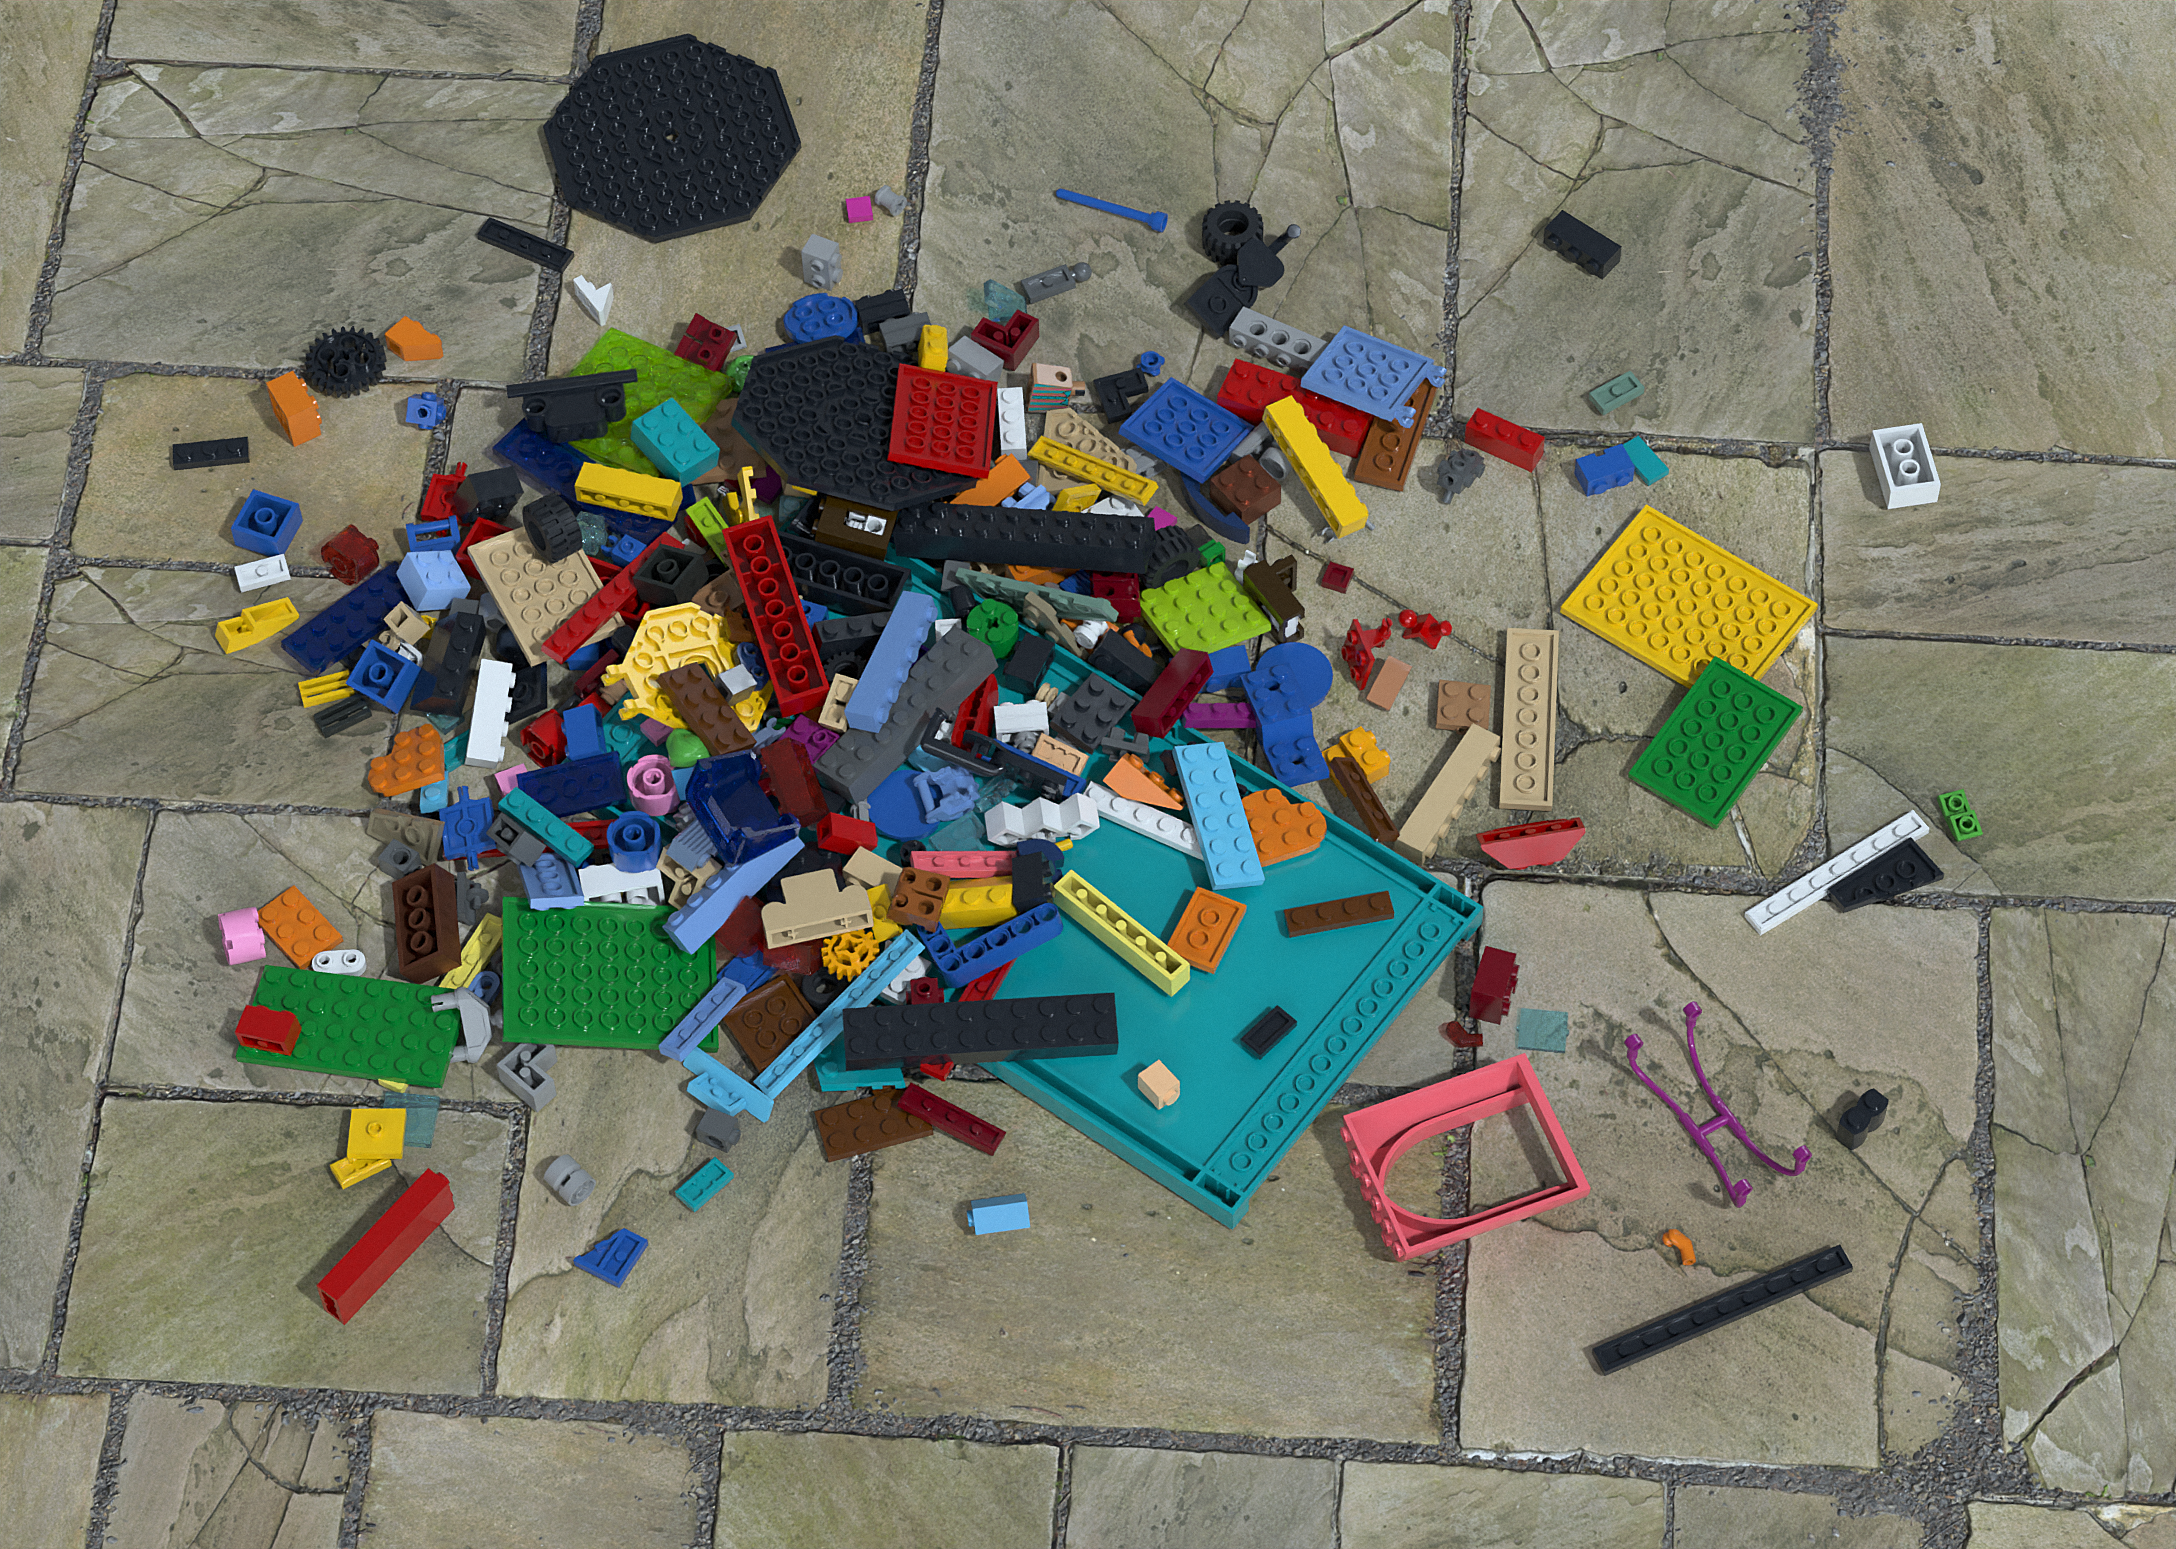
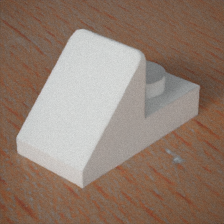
M582 275L573 279L576 296L601 327L604 326L614 298L612 284L609 283L596 290L591 282L587 283Z

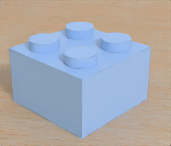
M451 550L407 552L396 573L416 611L451 609L453 598L465 599L471 589Z

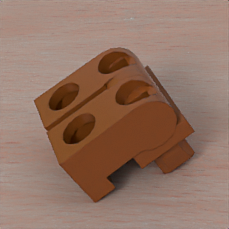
M912 867L903 868L899 875L886 919L905 926L913 925V923L924 926L925 930L935 933L950 888V876Z

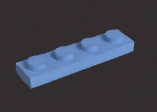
M723 977L659 1045L660 1053L682 1062L747 993L745 985Z

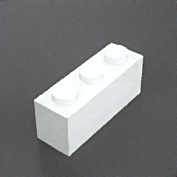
M1022 387L999 388L997 393L1001 456L1003 454L1009 456L1012 453L1017 460L1027 459Z

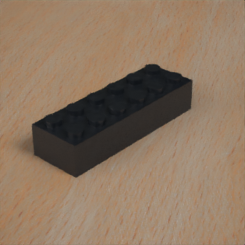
M777 530L798 595H801L805 601L859 616L894 611L902 592H910L913 587L911 569Z

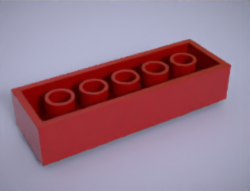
M1235 358L1217 395V404L1251 425L1258 426L1263 421L1262 418L1266 406L1292 395L1296 403L1301 404L1305 417L1309 423L1314 424L1318 437L1322 443H1326L1329 450L1355 459L1358 458L1368 437L1375 415L1303 388L1299 378Z

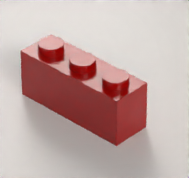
M1478 407L1466 424V444L1531 473L1543 456L1544 436Z

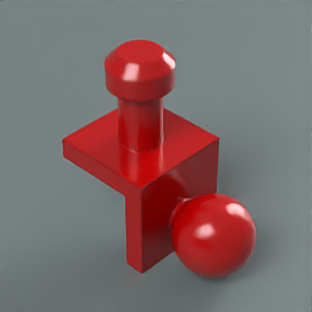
M1404 609L1398 615L1399 624L1406 628L1402 637L1405 640L1420 637L1432 650L1436 649L1442 636H1448L1452 633V625L1449 621L1438 622L1430 613L1417 616L1413 610Z

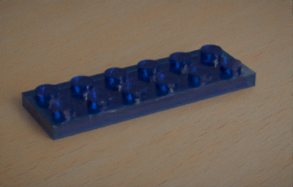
M394 561L283 639L281 641V648L314 676L320 675L387 627L388 624L384 618L401 601L411 608L414 607L396 574L400 564Z

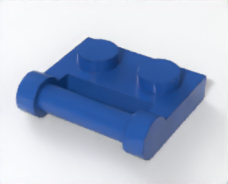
M456 515L448 516L449 519L417 525L413 523L406 524L410 551L451 550L456 559V554L462 546ZM451 529L452 536L420 542L416 540V535Z

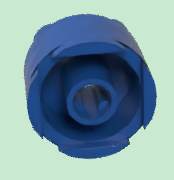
M629 811L619 815V819L614 823L611 822L607 829L610 856L619 871L640 873L656 868L663 850L660 827L656 820L654 821L645 812Z

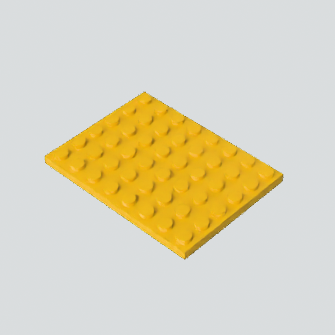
M1646 504L1562 604L1560 613L1691 689L1714 656L1760 681L1816 612L1818 604Z

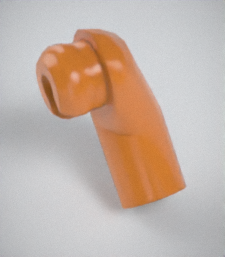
M1669 1229L1668 1232L1663 1234L1662 1240L1668 1247L1675 1245L1679 1248L1683 1265H1692L1696 1262L1692 1241L1677 1229Z

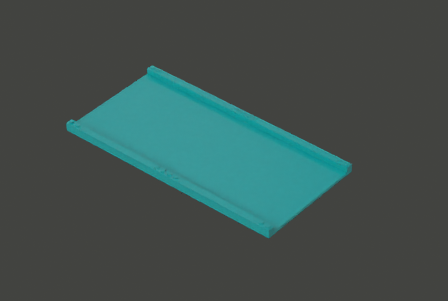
M807 500L783 524L779 531L798 536L793 531L789 532L786 529ZM889 541L884 562L911 569L913 587L910 592L932 596L935 607L938 610L936 620L955 619L948 602L949 592L941 591L943 574L916 557L896 556L895 544ZM973 593L977 606L982 604L984 599ZM828 608L829 620L854 616ZM747 609L743 611V618H749ZM1018 621L1019 641L1023 640L1026 633L1048 640L1043 635ZM932 622L928 630L926 641L922 642V645L929 649L936 644L935 622ZM961 623L962 631L967 633V625ZM1055 644V659L1040 687L1044 683H1049L1050 688H1058V695L1063 692L1072 697L1092 673H1095L1135 701L1133 708L1116 726L1125 730L1124 741L1132 743L1137 732L1131 713L1143 697ZM872 653L863 654L860 656H862V660H866L868 664ZM1014 654L1003 660L1002 658L996 659L998 667L991 673L995 675L998 684V706L1005 702H1010L1014 705L1025 704L1036 698V695L1032 697L1006 687L1003 669L1006 662L1012 660ZM699 664L700 667L706 673V675L709 677V679L713 682L705 664ZM630 690L602 719L608 760L578 768L572 760L566 758L552 773L557 791L602 820L619 819V815L625 812L636 811L630 800L627 774L631 766L633 768L640 758L648 755H662L667 757L669 761L666 741L656 747L640 730V724L649 719V716L638 713L633 718L622 721L618 711L625 708L623 705L624 700L634 699ZM774 690L771 694L770 699L776 697ZM801 713L790 716V719L796 720ZM761 717L760 724L762 729H764L765 725ZM1048 717V725L1052 720L1050 717ZM1178 719L1164 739L1149 736L1150 759L1143 766L1148 771H1155L1164 779L1163 783L1170 789L1175 788L1184 795L1179 776H1172L1165 770L1164 764L1159 758L1160 754L1165 749L1173 750L1175 746H1185L1189 741H1195L1196 744L1216 742L1194 728H1184L1181 720ZM995 720L990 734L992 739H996ZM1049 727V736L1055 739L1059 733ZM1006 743L1010 746L1014 745V743ZM1102 745L1092 755L1083 749L1081 750L1082 753L1090 756L1080 775L1081 778L1086 779V787L1081 794H1084L1091 781L1113 790L1103 782V779L1117 763L1109 762L1110 755L1102 752ZM769 749L757 756L792 774L801 775L772 759L768 753ZM1226 749L1231 768L1236 770L1235 781L1248 789L1246 794L1242 795L1243 798L1256 791L1276 788L1281 791L1290 804L1312 802L1316 809L1320 810L1325 817L1327 832L1319 848L1309 853L1262 867L1265 878L1262 885L1213 890L1203 860L1098 815L1100 827L1082 839L1071 840L1073 848L1062 852L1065 858L1062 868L1057 869H1061L1063 877L1072 869L1166 945L1197 887L1247 905V911L1215 973L1212 974L1190 965V980L1171 997L1054 903L1053 898V904L1057 907L1064 926L1063 931L1057 937L1019 956L993 1000L1114 992L1119 1042L1117 1055L977 1064L1233 1230L1249 1211V1199L1461 939L1468 941L1482 924L1484 907ZM905 759L893 772L899 770H918ZM972 772L975 782L979 784L978 792L980 798L974 800L975 806L968 818L941 821L934 833L918 841L925 845L927 851H1016V847L1006 848L988 841L984 813L1002 801L1022 809L1033 800L1043 797L1040 795V792L1033 789L1028 791L1019 788L1015 784L1016 782L1002 775L982 777ZM816 774L810 780V782L827 789L820 784ZM718 784V788L708 792L704 800H708L718 818L725 815L730 820V825L737 828L738 822L721 797ZM770 795L764 799L765 806L762 807L766 813L767 820L760 824L763 827L767 822L775 818L785 822L802 817L807 811L774 795ZM691 799L681 800L678 804V809L684 803L691 801ZM1055 799L1054 801H1051V802H1054V803H1056V804H1060V803L1063 802V800L1059 801V800H1056V799ZM846 801V805L839 814L853 818L850 813L852 804ZM1140 802L1193 825L1188 805L1180 811ZM678 809L673 813L661 816H649L659 824L663 848L672 843L673 839L679 834L675 827L677 823L673 818L679 812ZM807 825L793 829L803 844L810 841H818L817 830H809ZM876 831L878 843L877 847L871 852L903 869L900 849L905 842L881 835ZM1070 836L1056 837V842L1052 843H1057L1068 838L1070 839ZM724 847L717 856L711 855L712 859L723 866L722 869L730 859ZM838 852L842 867L844 868L852 856ZM789 862L785 864L779 871L787 869L789 867ZM950 878V881L976 878ZM769 881L743 905L744 908L761 919L762 909L768 904L766 890ZM1389 891L1394 910V919L1289 938L1284 918L1285 909ZM901 924L903 932L907 929L914 936L910 925L905 926ZM1001 925L945 929L957 949ZM872 927L864 928L865 934L868 932L873 933ZM827 936L796 943V946L823 963L821 948H824V939L831 940V937ZM898 937L889 940L891 942H894ZM886 941L878 943L880 955L885 951ZM924 949L918 956L932 963V968L926 977L937 978L938 988L944 989L945 1002H958L968 984L959 988L949 987ZM857 976L852 977V983L857 979ZM880 994L876 997L888 1006L897 1005L881 997ZM1278 1005L1297 1021V1026L1259 1060L1240 1044V1039ZM1158 1060L1180 1081V1095L1173 1104L1165 1105L1160 1110L1138 1088V1074Z

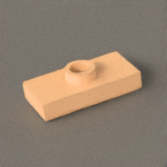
M1041 733L1031 754L1079 777L1090 757L1044 733Z

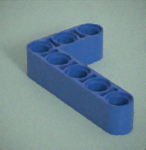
M1044 903L957 949L940 921L935 933L925 930L924 926L918 924L917 931L926 952L945 983L951 988H959L1057 937L1063 931L1064 926L1057 907L1052 903Z

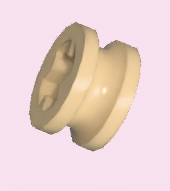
M1044 683L1040 687L1035 700L1046 702L1048 709L1057 698L1059 690L1056 687L1050 688L1049 683Z

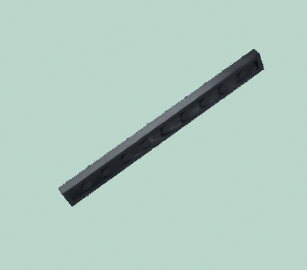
M1839 1244L1592 1349V1355L1603 1375L1607 1376L1852 1272L1853 1266Z

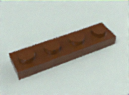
M1334 757L1329 765L1347 793L1348 798L1353 803L1359 817L1369 830L1371 837L1375 842H1395L1400 833L1355 758Z
M1389 891L1285 909L1284 918L1289 938L1394 919V910Z

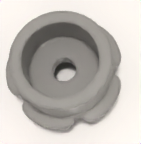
M1029 731L1018 733L1015 736L1013 747L1032 754L1037 743L1035 734Z

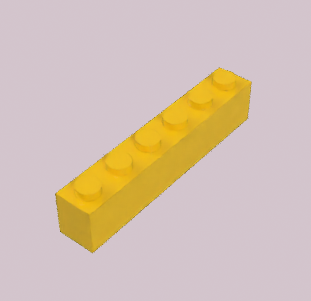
M1291 395L1266 406L1262 420L1337 538L1340 539L1364 528L1369 516L1366 505L1359 501L1353 485L1346 481L1341 466L1334 462L1330 456L1326 443L1321 442L1314 424L1309 423L1305 417L1301 404L1296 403Z

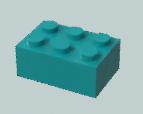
M673 398L665 401L632 423L630 439L667 479L680 482L681 488L717 466L720 448Z

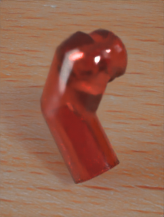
M1451 1021L1447 1024L1446 1034L1457 1047H1483L1482 1033L1468 1034L1457 1021Z

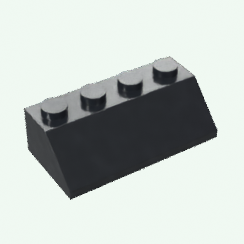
M458 611L436 622L410 704V710L461 718L487 633L483 615Z

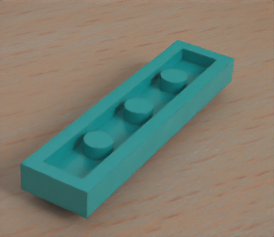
M515 787L498 803L499 810L575 867H578L594 851V845L518 787Z

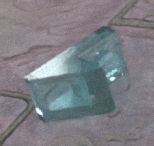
M992 279L984 283L985 303L988 304L989 320L993 322L1009 321L1017 309L1027 313L1025 297Z

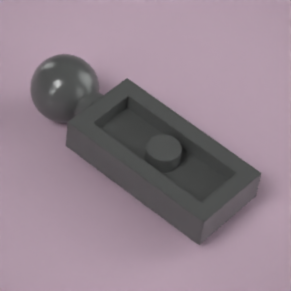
M1079 262L1073 267V270L1069 271L1065 264L1021 280V288L1030 304L1076 288L1075 280L1080 282L1087 281L1092 275V269L1089 264Z

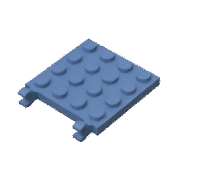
M1344 325L1302 377L1301 387L1391 422L1396 418L1401 426L1410 428L1414 423V420L1410 418L1414 416L1416 410L1412 407L1404 406L1425 377L1429 379L1433 386L1442 387L1445 379L1440 377L1446 374L1447 369L1442 366L1433 365V359Z

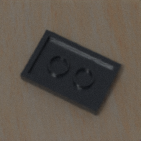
M1092 673L1053 717L1049 727L1092 755L1101 745L1102 738L1107 737L1111 727H1116L1133 708L1135 701L1095 673Z

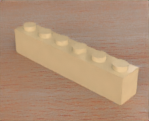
M1474 723L1471 725L1400 830V836L1395 841L1394 852L1421 866L1427 857L1430 859L1433 857L1437 849V842L1440 838L1444 839L1447 836L1451 821L1459 818L1463 810L1462 805L1466 800H1471L1476 790V784L1479 780L1483 781L1487 776L1490 763L1498 760L1502 748L1499 747L1500 736Z

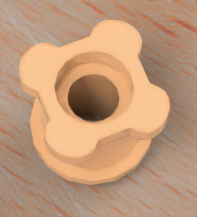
M620 679L615 684L605 686L604 688L601 687L599 689L602 693L600 697L607 704L613 706L621 700L629 691L625 680Z

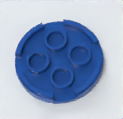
M817 293L805 296L794 302L793 307L784 315L783 322L786 334L793 341L803 344L834 335L848 337L857 327L858 314L856 306L848 298L828 296V293Z
M1289 642L1274 646L1263 654L1258 661L1256 671L1289 663L1309 708L1312 709L1325 700L1332 686L1333 671L1328 658L1320 650L1305 643ZM1269 688L1270 691L1277 690L1276 688Z
M916 770L892 772L868 796L867 803L871 806L868 809L869 821L875 823L876 831L879 834L901 840V842L924 839L938 829V825L942 820L931 824L926 822L925 807L919 789L913 783V779L923 772ZM928 784L935 807L938 808L940 807L939 801L944 798L940 785Z

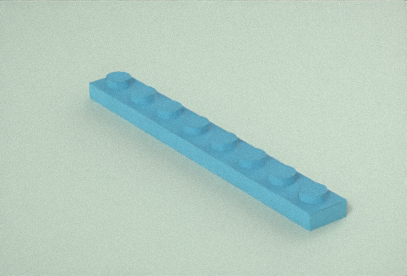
M906 929L753 1082L766 1096L773 1100L843 1030V1009L867 1007L925 949L922 943Z

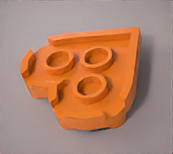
M424 724L408 732L398 733L394 738L395 744L392 753L385 757L374 758L370 763L371 770L368 775L369 785L375 793H383L384 797L395 796L445 780L444 743L440 734L434 729L432 724Z
M1276 788L1256 791L1242 799V805L1261 868L1309 853L1319 848L1321 841L1325 838L1327 832L1325 817L1320 810L1316 809L1312 802L1290 804L1281 791Z

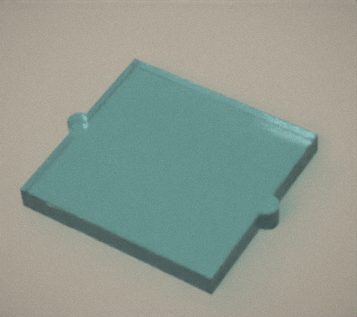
M1521 1008L1520 1025L1517 1026V1031L1519 1032L1518 1049L1565 1053L1566 1036H1569V1030L1567 1029L1568 1012Z

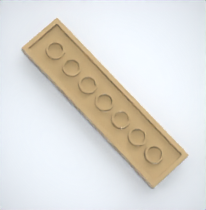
M1507 628L1500 809L1552 811L1558 630Z

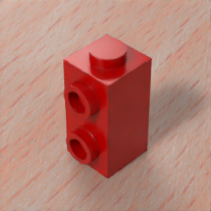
M830 812L816 824L819 848L853 856L860 846L870 852L877 847L878 837L876 835L875 823Z

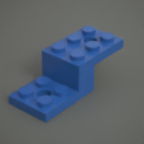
M1286 663L1240 675V684L1255 715L1257 740L1273 777L1288 787L1330 778L1328 766L1314 738L1312 712L1290 664ZM1269 688H1276L1277 690L1270 691ZM1294 761H1300V762H1302V763H1301V764L1294 765V763H1292V762H1294Z

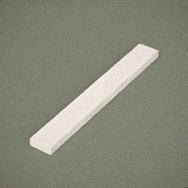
M1912 810L1745 912L1744 917L1761 936L1825 897L1829 888L1911 837L1916 841L1928 834L1929 827Z

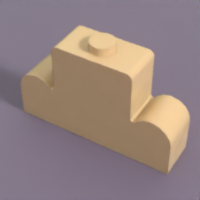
M824 869L781 879L784 904L771 902L763 907L761 913L768 949L874 926L872 909L865 888L859 885H850L843 889L842 892H839L832 869Z

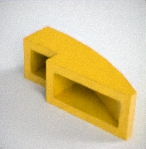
M288 597L242 609L240 617L218 622L215 637L225 653L229 654L274 635L299 619V613Z

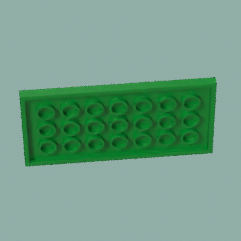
M265 965L252 1006L262 1005L274 1011L281 1012L286 1010L296 1015L302 1029L291 1056L239 1044L235 1057L238 1062L373 1080L381 1079L442 1089L462 1025V1018L458 1008L438 1012L433 1011L432 1006L438 1003L432 1004L431 995L455 992V989Z

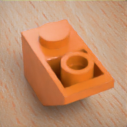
M404 316L385 333L387 348L404 361L441 359L444 356L441 339L436 334L427 332L418 321H412L407 316Z

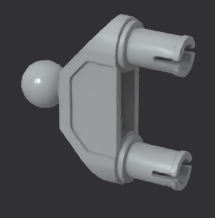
M463 986L457 987L455 992L431 995L432 1004L438 1003L432 1006L434 1012L458 1008L461 1013L466 1042L465 1045L455 1046L450 1063L466 1060L471 1064L477 1063L495 1033L494 1026L496 1025L502 1029V1008L492 1015L490 1006L471 990Z

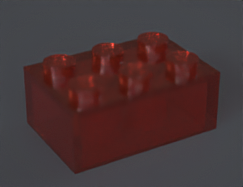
M787 737L760 749L762 754L760 762L764 771L768 772L771 778L769 787L775 797L777 796L780 806H778V811L783 821L800 828H805L821 821L830 813L804 743Z

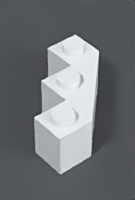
M1079 793L1071 795L1060 804L1039 797L1022 809L1002 801L984 813L988 841L1006 848L1016 847L1017 842L1031 839H1045L1051 842H1056V837L1070 836L1071 840L1082 839L1100 827L1096 800Z

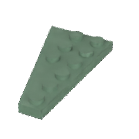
M960 567L955 575L956 578L982 599H993L996 602L1004 603L1010 606L1018 616H1022L1024 598L1030 591L1050 604L1057 612L1055 616L1060 619L1115 622L1119 614L1108 600L1100 597H1089L1036 585L1029 581L1022 582Z

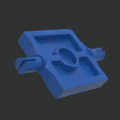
M459 786L457 788L459 802L450 807L439 809L440 821L445 822L442 835L444 853L447 860L467 857L468 870L474 871V868L476 870L479 869L477 855L484 851L496 849L495 845L497 842L486 834L495 822L493 804L489 797L478 800L469 799L468 786H462V788Z

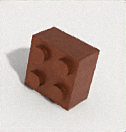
M1248 454L1210 479V498L1227 515L1234 512L1245 524L1249 525L1281 503V485Z

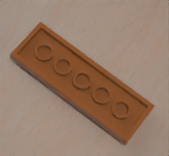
M1425 377L1404 405L1416 410L1414 416L1410 418L1414 420L1410 428L1401 426L1396 418L1391 422L1378 416L1374 417L1354 474V480L1403 492L1439 388L1433 386L1427 377Z

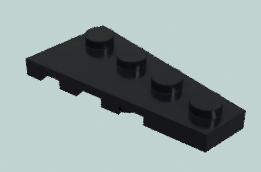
M1910 837L1829 888L1827 895L1843 913L1943 880L1944 873Z

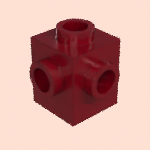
M920 977L910 980L911 990L906 991L907 1005L945 1003L944 989L938 988L937 978Z

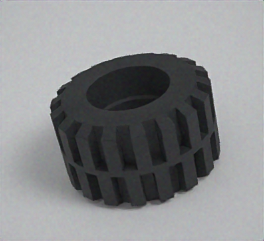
M1230 200L1224 201V204L1217 203L1215 208H1210L1207 214L1204 215L1202 223V246L1205 249V254L1208 257L1211 256V260L1215 263L1219 261L1220 265H1236L1237 252L1250 239L1263 241L1264 226L1262 216L1258 214V210L1255 207L1250 208V204L1246 202L1241 204L1238 200L1230 203ZM1230 231H1235V232H1239V233H1241V234L1235 235V236H1231V235H1226V234H1224V233L1230 232Z
M551 492L523 507L522 516L525 530L537 552L546 561L554 564L582 549V533L577 519L567 503L556 493Z
M1170 525L1156 531L1157 543L1146 573H1138L1139 578L1148 589H1157L1170 580L1184 577L1192 573L1198 566V561L1201 557L1200 551L1183 528L1177 525Z

